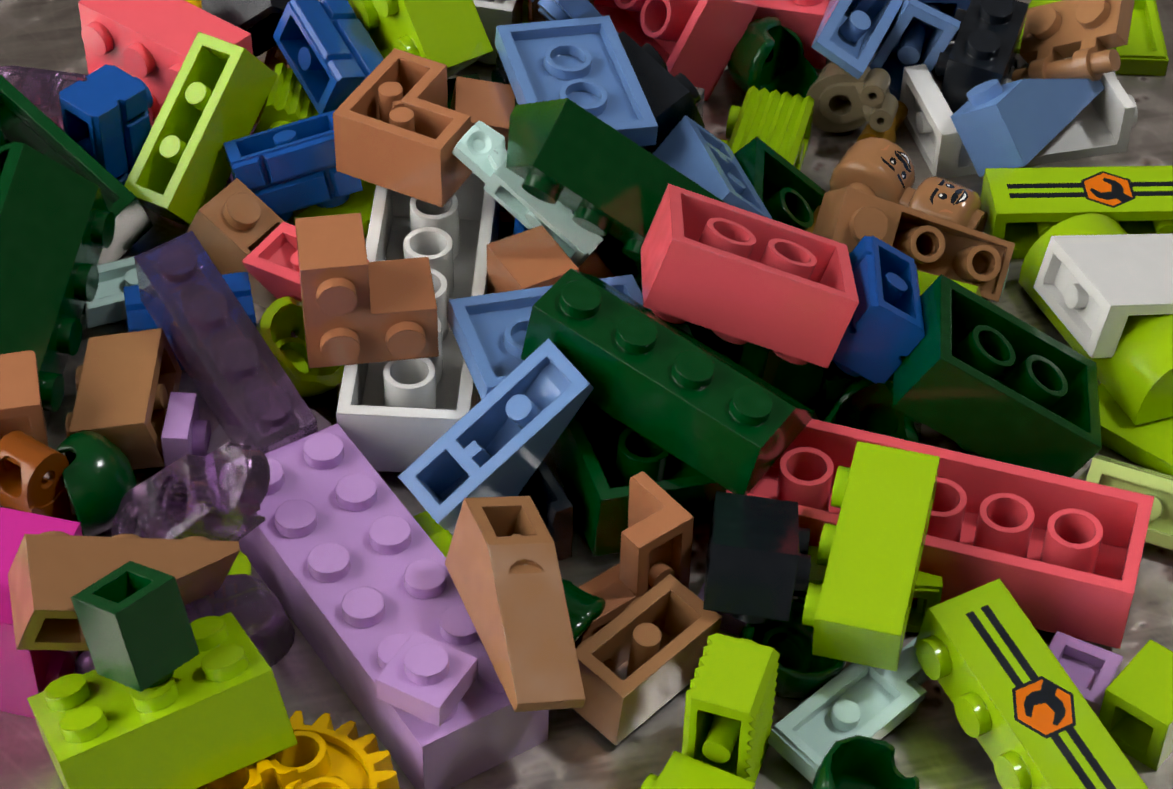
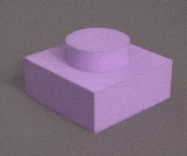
M170 393L161 435L167 484L193 485L198 459H208L207 451L211 437L210 420H200L197 393Z
M414 630L375 679L376 698L440 727L478 678V658Z
M1057 631L1049 645V649L1098 717L1105 690L1119 675L1123 656Z

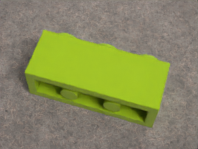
M198 32L124 186L137 197L140 204L157 215L189 227L198 210L224 189L231 174L223 143L250 135L278 75L247 49Z
M857 441L851 468L838 466L832 490L831 506L841 508L837 525L824 523L819 542L817 565L827 566L823 585L810 582L802 617V625L814 627L813 655L897 672L936 493L939 456Z

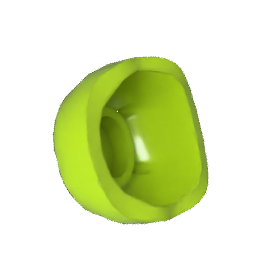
M290 296L274 301L265 310L252 333V358L259 375L276 391L290 397H312L334 389L342 382L345 365L309 369L302 302ZM291 332L295 333L296 338L291 337Z

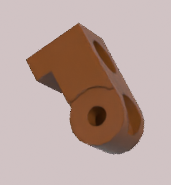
M20 430L12 431L3 436L0 440V507L78 522L62 477L63 470L69 466L66 456Z

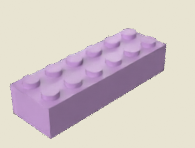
M338 423L218 473L226 531L234 541H239L240 550L248 557L256 572L415 789H451L548 741L549 710L514 712L445 565L446 557ZM414 630L478 658V678L440 727L376 698L375 679Z

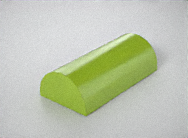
M1087 213L1073 216L1051 227L1033 244L1022 263L1019 284L1072 349L1097 363V378L1099 382L1104 385L1135 426L1173 417V314L1128 316L1113 357L1091 358L1033 288L1051 236L1127 234L1114 219L1106 215Z

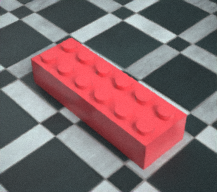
M811 419L747 494L748 496L798 502L799 527L810 528L809 546L819 547L824 523L837 525L841 508L831 506L832 490L838 466L851 468L857 441L939 456L936 493L919 571L942 577L943 589L940 603L1000 578L1035 629L1055 634L1059 631L1080 640L1117 649L1121 647L1154 501V496L816 419Z

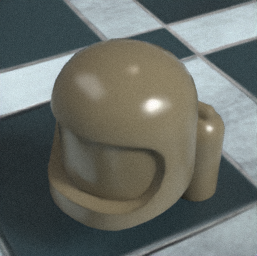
M828 63L806 94V97L810 95L815 100L813 124L823 131L841 133L855 130L867 121L875 131L885 132L889 130L899 107L897 98L890 94L889 91L891 84L889 73L882 68L871 69V67L867 66L863 75L856 79L835 63Z

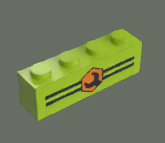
M1173 166L985 168L980 199L981 210L988 213V218L983 233L1015 243L1011 259L1025 258L1033 244L1054 225L1070 217L1087 213L1102 214L1114 219L1127 234L1173 233Z
M1000 578L928 608L914 644L918 661L925 674L932 680L939 682L954 704L955 714L962 729L970 737L977 738L993 762L997 780L1003 789H1148Z

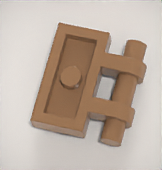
M1062 0L1028 8L1019 55L1029 64V67L1014 70L1012 82L1021 79H1090L1098 81L1104 73L1118 71L1121 66L1119 53L1116 49L1110 48L1128 44L1135 0Z

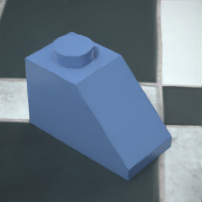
M904 0L868 66L871 69L882 68L889 73L891 78L890 94L900 101L904 67L925 64L929 72H931L938 61L940 52L943 53L958 31L961 21L918 0Z

